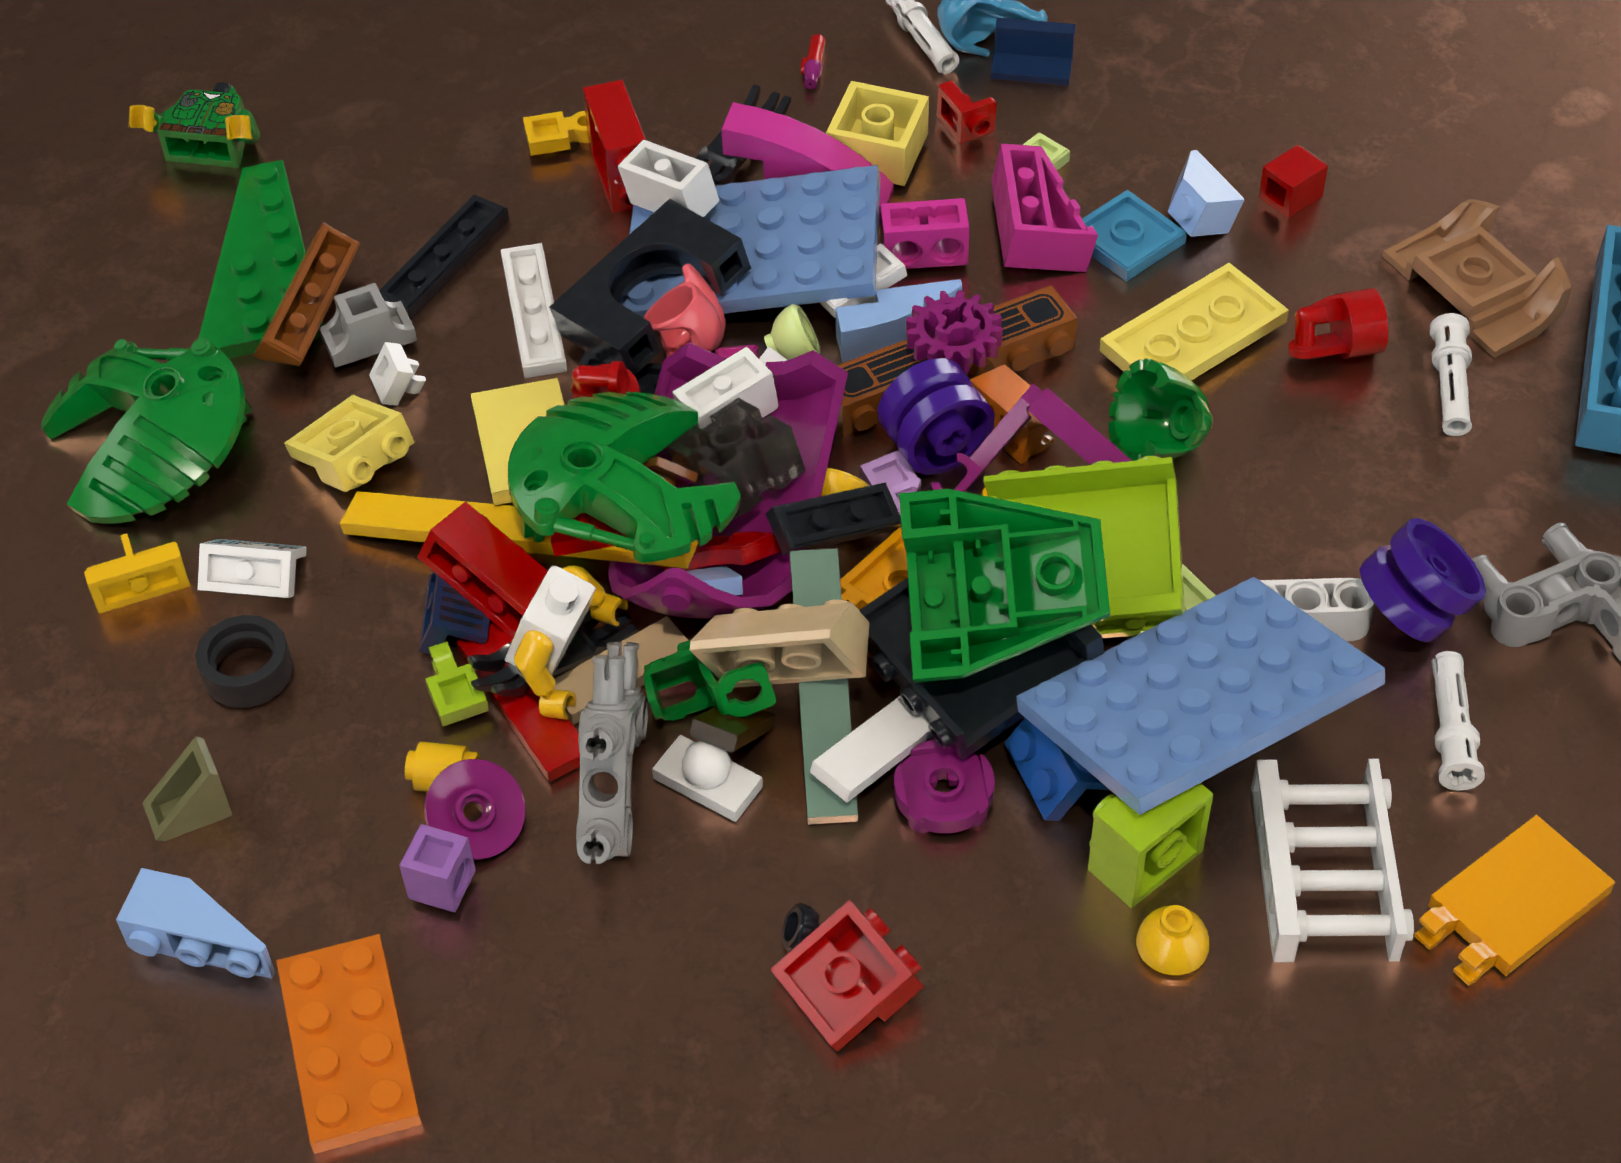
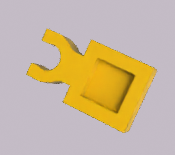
M563 111L523 117L524 130L531 156L569 150L570 142L574 141L589 143L585 111L577 112L573 116L564 118Z

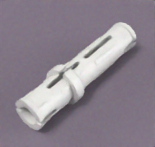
M885 0L887 5L897 15V22L904 31L910 32L939 73L948 74L958 66L959 56L952 50L941 33L929 20L928 12L922 3L915 0Z

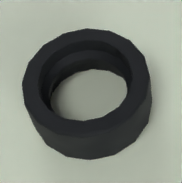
M240 615L219 622L211 627L200 639L195 654L198 671L205 690L214 701L227 707L249 708L265 704L282 692L289 683L293 671L291 654L284 632L275 622L261 616ZM250 646L263 647L272 651V657L266 665L252 674L226 676L217 672V666L225 656L237 649Z

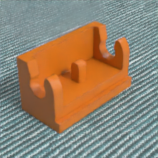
M1005 364L970 379L973 386L978 389L995 414L994 428L1031 386ZM1030 412L1029 415L1032 418L1003 449L1020 464L1027 462L1029 457L1044 451L1055 442V439L1050 435H1044L1049 429Z

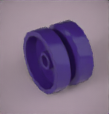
M947 358L929 359L910 367L896 377L884 391L878 405V421L892 441L897 444L898 449L913 470L925 475L942 474L961 466L963 463L957 462V453L971 457L994 428L995 414L978 389L973 386L959 364Z
M1421 518L1410 519L1393 534L1390 540L1391 546L1379 547L1363 561L1359 569L1362 583L1380 611L1400 630L1412 638L1426 643L1439 638L1453 625L1455 615L1468 613L1484 599L1486 593L1483 577L1464 549L1445 531Z

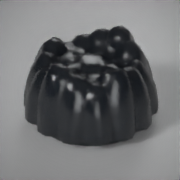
M798 903L787 913L782 928V943L787 952L793 950L820 926V915L811 906Z

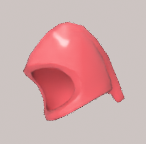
M689 263L682 267L684 282L665 293L649 308L643 317L650 321L653 331H657L667 358L688 342L713 353L720 346L724 337L726 322L723 308L719 304L715 292L694 266Z

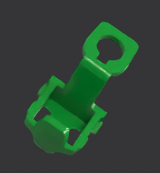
M691 640L679 643L676 653L652 661L644 666L643 676L647 700L655 719L662 718L664 721H675L685 718L688 714L712 706H716L722 715L730 714L736 717H744L776 703L773 687L766 668L762 663L757 662L732 669L723 674L717 683L712 671L690 651ZM743 679H753L761 686L760 694L751 701L744 702L736 698L728 700L726 696L727 693L733 691L737 682ZM688 681L695 684L697 690L694 697L664 708L659 691Z

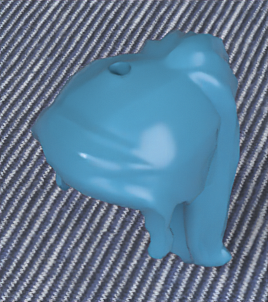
M941 0L937 8L938 23L941 31L954 49L983 57H988L990 52L973 44L986 39L991 33H995L997 17L1046 22L1048 20L1044 9L1038 12L1015 0Z

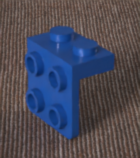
M1026 718L1023 719L1004 743L1044 820L1060 821L1086 789L1110 790Z

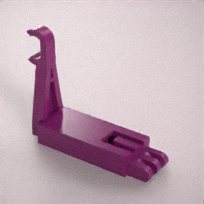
M1033 383L971 457L957 453V462L963 463L966 466L967 474L954 490L966 492L986 468L1032 418L1029 412L1090 465L1097 461L1117 463L1132 460L1048 387L1042 391ZM940 482L931 483L933 490L944 489Z

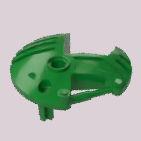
M201 337L193 342L191 349L172 347L169 349L139 348L133 341L127 342L125 339H120L115 343V348L88 364L86 377L79 371L69 381L68 391L65 393L61 389L41 422L42 430L51 440L110 407L126 411L88 463L69 498L67 505L73 512L90 522L102 524L134 521L136 519L133 515L142 512L154 515L167 509L163 504L171 500L180 502L190 495L187 489L194 484L200 487L210 478L207 472L212 466L217 469L232 449L242 423L248 420L246 414L253 410L245 398L244 386L237 369L225 353L214 346L209 338ZM155 360H168V362L160 363Z
M614 392L593 394V397L574 398L568 401V405H557L546 411V416H538L521 432L513 445L508 461L509 494L513 505L522 517V536L524 538L533 537L535 542L544 541V536H550L557 532L589 542L595 540L633 551L634 559L641 563L680 556L690 552L692 542L697 540L699 545L702 546L712 540V529L717 526L719 532H721L734 518L740 506L741 495L735 482L676 488L643 465L698 423V411L677 400L649 393L626 392V395ZM581 513H587L628 537L597 529L595 525L577 521L574 518Z

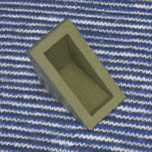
M195 737L142 802L157 841L165 842L233 816L205 740L200 737Z

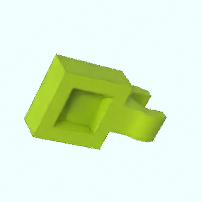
M447 641L428 647L433 659L431 662L436 675L425 678L442 726L489 711L484 692L475 690L471 685V681L478 679L470 663L457 667Z

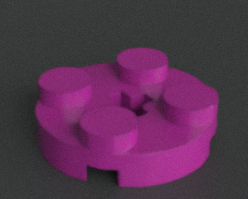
M930 740L913 748L911 756L904 760L902 765L900 761L894 775V797L900 812L908 818V824L913 830L920 833L930 831L935 833H955L968 828L979 827L987 819V812L994 799L995 777L991 764L981 753L980 758L972 753L964 760H961L951 747L944 750L935 740ZM947 779L949 786H957L956 789L946 793L934 789L937 787L938 780Z

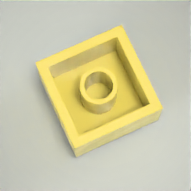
M851 81L826 134L848 146L873 166L878 165L879 171L893 184L905 186L928 135L929 96Z

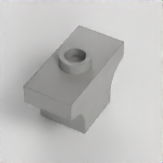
M376 283L334 296L336 304L335 315L327 324L319 327L321 339L335 368L380 353L385 342L401 344L403 346L417 341L415 328L402 302L384 301Z

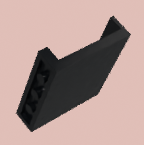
M908 577L859 610L869 621L868 652L873 656L870 659L877 673L885 682L893 679L901 689L899 695L909 711L915 716L922 713L930 722L928 728L935 741L944 750L951 747L961 760H964L1024 718L1018 712L1017 695L1084 661L1093 660L1104 654L1102 635L1090 624L968 677L914 683L910 646L912 624Z

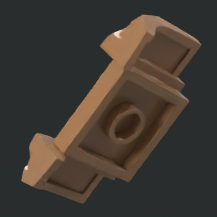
M1468 199L1460 203L1454 210L1435 224L1384 250L1382 257L1407 280H1412L1418 276L1424 278L1469 319V336L1493 358H1496L1536 338L1565 311L1572 287L1559 257L1552 259L1537 276L1489 234L1500 206L1480 200Z

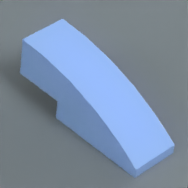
M961 279L876 290L875 303L836 307V340L842 363L907 339L906 319L907 317H912V307L914 305L923 307L925 296H929L935 301L939 300L940 291H945L949 297H955L958 290H962Z

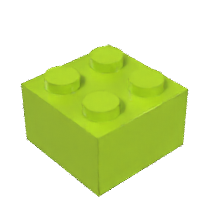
M1199 783L1141 815L1114 794L1108 795L1097 805L1093 812L1094 822L1092 838L1089 843L1088 870L1132 909L1203 852L1214 794L1203 784Z

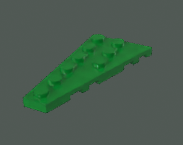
M283 160L245 167L241 172L199 338H209L214 346L225 353L229 359L255 352L306 253ZM319 329L313 340L321 339Z

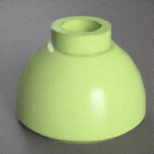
M795 304L789 305L778 314L773 323L771 333L764 336L767 348L768 346L787 360L812 350L819 354L821 352L817 336L802 308Z

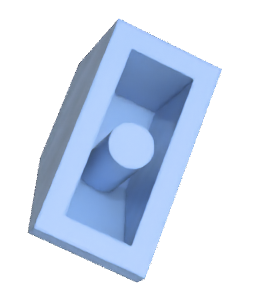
M1197 150L1190 152L1177 180L1168 213L1191 237L1229 233L1245 199Z

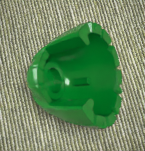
M1144 358V360L1139 359L1129 365L1130 370L1123 372L1115 386L1117 392H1113L1115 400L1110 403L1108 417L1112 419L1108 422L1111 443L1116 444V447L1132 461H1137L1145 456L1172 457V459H1175L1201 446L1212 428L1213 416L1209 410L1208 400L1200 388L1177 369L1158 360Z

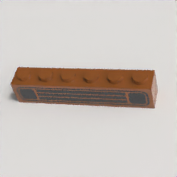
M1052 285L994 306V314H1001L1002 345L997 346V356L995 358H985V366L983 368L971 363L969 364V372L965 374L969 379H972L1004 364L1013 372L1021 371L1028 366L1054 356L1063 355L1067 351L1075 349L1076 315ZM907 339L837 365L848 372L836 425L842 437L867 430L879 424L878 405L884 391L900 374L913 365L928 360V358L916 361L914 359V349L907 348Z

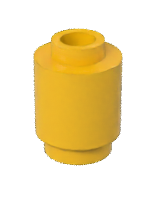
M420 741L416 751L409 750L407 753L405 779L412 781L414 791L428 792L433 780L445 768L462 760L481 759L480 752L469 751L468 746Z

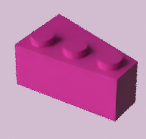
M1002 143L1000 145L991 185L1004 267L1087 272L1098 234L1093 226L1087 227L1079 215L1081 207L1075 199L1070 200L1062 188L1064 181L1042 146Z

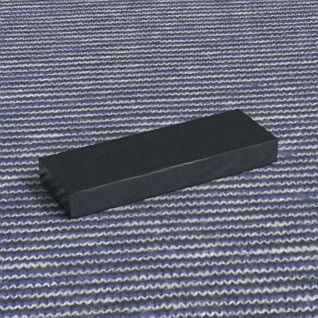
M886 482L774 506L766 513L783 556L790 555V551L817 549L894 531L901 526V516Z

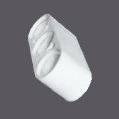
M1359 578L1260 580L1345 641L1360 640L1366 636L1370 629L1375 603L1370 598L1362 580Z

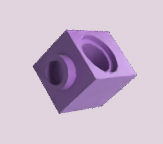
M420 824L399 865L408 899L454 913L476 872L468 837Z

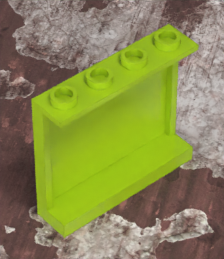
M1145 456L1137 461L1117 463L1097 461L1088 466L1068 468L1055 465L1038 471L1019 472L1006 470L998 475L984 476V485L988 497L1101 520L1110 616L1092 625L1102 635V638L1136 636L1177 615H1183L1185 605L1178 494L1172 457Z

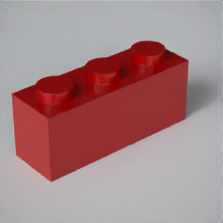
M466 501L430 529L417 557L512 639L525 611L548 572L547 569L526 553L520 545L513 542L494 526L487 517L480 514Z

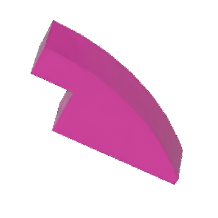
M733 102L721 129L723 155L763 161L764 180L804 175L813 172L873 166L848 146L822 131L788 116L758 107ZM879 171L881 177L880 217V204L890 202L894 191V184Z

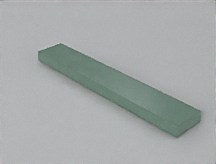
M838 548L790 551L793 604L810 607L824 605L829 600H842ZM848 678L798 682L808 825L858 822L857 795L846 803L810 773L812 762L852 732Z

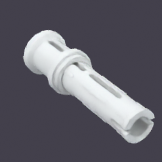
M1455 313L1443 314L1432 320L1430 336L1435 341V348L1432 352V364L1440 373L1442 428L1447 435L1461 436L1468 433L1472 428L1466 372L1472 361V350L1466 343V338L1470 333L1469 321L1466 317ZM1447 326H1449L1450 335L1445 331Z
M1444 651L1435 655L1436 659L1433 658L1431 660L1440 719V728L1434 736L1435 748L1441 753L1442 765L1438 770L1439 782L1450 790H1469L1480 785L1485 779L1484 766L1477 758L1480 734L1471 725L1463 657L1457 652Z

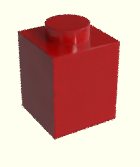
M1296 145L1263 166L1258 198L1289 219L1323 197L1328 165L1300 145Z

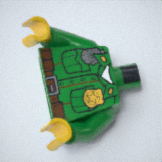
M224 82L215 84L212 91L193 89L185 91L175 105L161 114L154 113L155 109L146 105H131L129 108V128H143L147 132L158 134L166 161L239 168L245 143L253 144L260 138L259 128L252 113L244 109L242 97L237 94L230 84Z

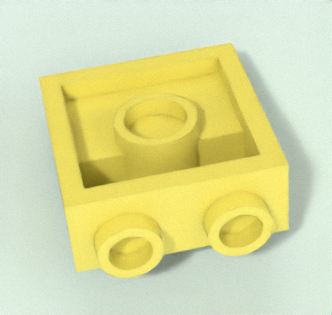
M351 395L284 442L291 458L315 467L323 483L344 492L369 482L376 470L405 456L409 446L415 443L402 413L355 395Z

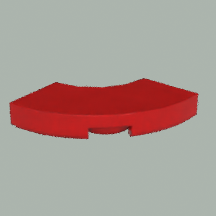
M761 531L733 532V536H713L712 540L702 546L698 543L688 569H680L688 571L712 565H747L779 553L781 549L774 533ZM657 566L658 568H662V569H665V570H667V569H669V568H677V567Z

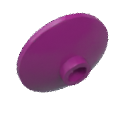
M481 759L462 760L445 768L431 783L424 805L427 826L468 837L473 860L491 858L506 850L520 834L526 812L522 790L514 777L503 767ZM473 804L479 809L480 817L477 821H470L464 816L463 809L465 805Z

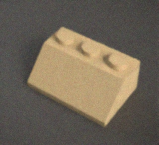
M829 600L824 605L810 607L784 604L779 606L777 610L766 611L739 608L733 614L715 615L690 641V651L719 679L723 674L732 669L757 662L765 666L771 685L866 677L869 621L853 603L844 600ZM743 679L737 682L734 688L760 686V684L753 679Z

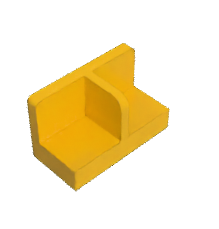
M127 533L120 535L126 556L90 566L84 571L89 590L99 614L190 587L186 569L176 542L134 553Z

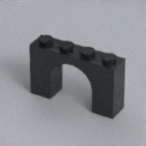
M667 200L549 306L561 336L606 364H611L612 361H623L625 367L635 376L661 352V348L650 321L622 305L627 294L636 285L653 276L667 273L684 275L682 267L689 263L701 274L713 291L723 295L751 269L742 239L674 200Z

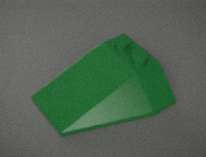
M953 489L899 493L902 539L907 558L912 624L910 646L914 683L968 677L1110 616L1100 519Z

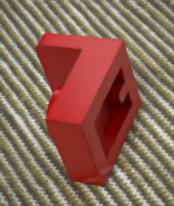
M952 80L938 85L936 116L959 144L995 131L997 102L992 97L972 103L969 95L963 93Z

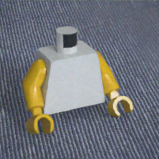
M553 565L550 567L519 623L505 658L506 662L517 667L534 694L540 696L539 711L541 715L568 720L565 706L575 707L576 695L573 691L554 689L556 682L552 675L588 612L589 607L591 606L590 612L593 619L614 626H619V622L615 619L616 609H628L626 599L605 593L603 586L585 569L576 565H569L562 569Z

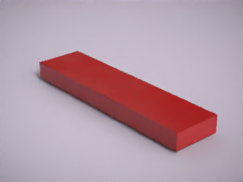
M494 622L489 624L488 637L485 644L462 638L456 640L458 651L467 664H469V656L493 654L507 643H512L513 641ZM474 669L478 678L496 673ZM529 688L524 696L517 697L499 696L492 691H487L548 782L580 767L579 733L569 719L563 720L542 716L539 711L540 696L535 695L531 688Z

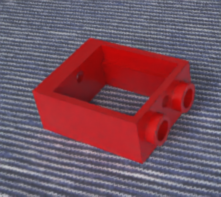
M623 80L584 87L583 96L589 148L613 213L633 209V204L630 203L618 165L646 139Z

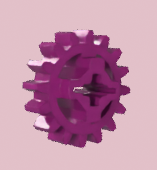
M958 290L955 297H949L945 291H940V299L936 301L929 296H925L923 307L914 305L912 307V317H907L906 319L907 348L914 349V359L916 361L928 358V360L947 358L958 363L965 373L969 372V364L971 363L983 368L985 366V358H995L997 356V346L1002 345L1003 328L1001 327V314H994V305L992 303L981 306L980 295L978 294L971 297L970 300L965 299L962 290Z

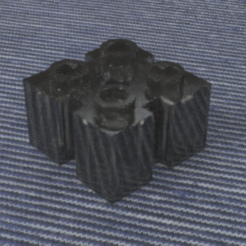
M739 397L710 416L712 423L703 429L694 426L667 446L673 463L698 473L696 483L682 486V488L730 482L736 483L741 500L733 519L748 513L756 504L763 500L761 493L764 490L777 491L783 489L790 481L806 471L791 426L771 415L762 419L759 408Z

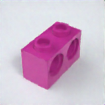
M965 198L880 204V243L905 265L906 269L968 265L970 227Z

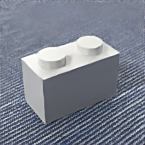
M643 140L618 165L630 203L652 212L659 209L667 200L672 199L704 217L720 201L708 163L652 142Z

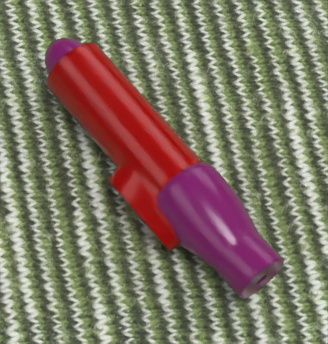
M815 34L811 37L808 55L801 60V74L805 77L804 86L807 89H815L821 75L826 43L825 38L821 34Z

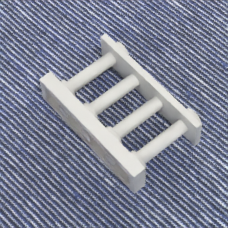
M1368 759L1362 784L1289 785L1287 780H1280L1277 760H1257L1251 793L1273 962H1294L1299 942H1306L1307 936H1385L1389 961H1400L1405 942L1412 941L1414 920L1411 909L1403 908L1387 811L1391 807V784L1389 779H1382L1379 759ZM1364 804L1367 826L1294 827L1293 822H1285L1284 810H1288L1289 805ZM1371 847L1374 870H1300L1299 865H1291L1290 853H1294L1295 848ZM1301 891H1378L1381 915H1306L1305 910H1297L1296 897L1301 895Z

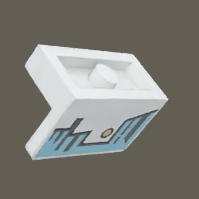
M216 539L200 543L197 590L282 598L293 597L296 559L306 556L307 547Z

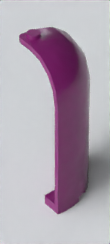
M688 342L663 361L654 395L674 399L672 393L674 390L727 358L718 356ZM814 350L788 361L766 362L765 366L773 374L779 404L776 410L708 452L700 446L695 426L684 433L690 436L691 440L682 467L698 473L696 483L676 488L735 482L741 495L740 506L734 518L721 532L715 526L712 529V537L719 535L733 536V532L744 531L773 533L766 513L772 507L821 496L848 372ZM673 443L654 457H661L671 461L675 453ZM782 552L747 565L723 564L696 568L704 569L719 566L730 568L742 576V595H733L714 588L680 568L665 570L658 568L656 565L610 561L608 570L613 593L652 611L686 618L712 619L715 615L733 614L739 608H751L761 611L772 606L792 591L790 555L783 556Z

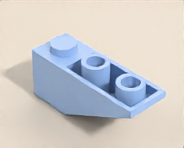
M141 868L116 919L128 947L145 956L162 954L176 957L185 964L194 967H202L207 964L225 968L229 972L244 978L257 975L273 979L275 970L266 945L190 878Z

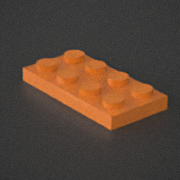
M380 934L276 960L309 1141L313 1153L317 1154L422 1125Z

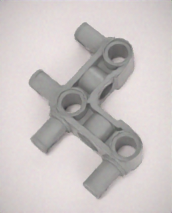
M1558 523L1544 533L1542 544L1549 549L1560 564L1516 582H1508L1490 562L1487 555H1479L1472 559L1485 583L1484 611L1492 619L1491 633L1498 642L1509 647L1525 646L1528 643L1549 637L1552 630L1573 621H1587L1588 624H1594L1613 646L1612 652L1621 661V556L1586 549L1571 533L1565 523Z
M622 642L607 643L608 655L593 656L592 660L594 663L593 699L588 701L585 709H582L579 721L580 781L579 814L576 827L577 854L583 862L589 864L594 859L596 864H601L614 856L629 857L631 853L633 838V816L631 812L634 747H639L642 739L645 740L648 725L647 696H644V693L641 692V687L636 686L638 643L627 642L623 646L622 656ZM598 772L610 773L617 780L618 791L613 794L602 793L595 786L594 775Z

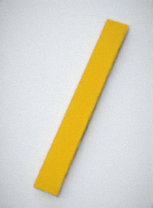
M357 491L341 519L340 525L343 533L346 535L425 542L430 529L465 501ZM466 501L480 514L487 517L494 526L513 542L520 545L526 553L554 555L551 546V536H544V541L535 542L533 537L524 538L522 536V517L517 512L515 506H496L489 503ZM696 540L691 543L690 552L646 563L635 560L633 551L616 546L562 556L688 569L698 541Z

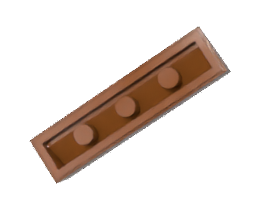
M324 222L321 224L253 357L300 366L361 244L360 242Z

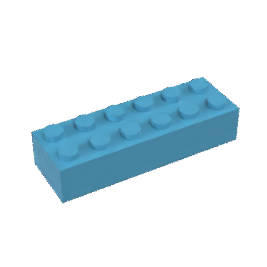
M1607 224L1595 266L1575 446L1621 454V227Z

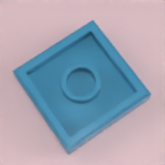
M1128 189L1082 218L1087 227L1093 226L1098 234L1092 257L1126 282L1186 243L1187 232Z

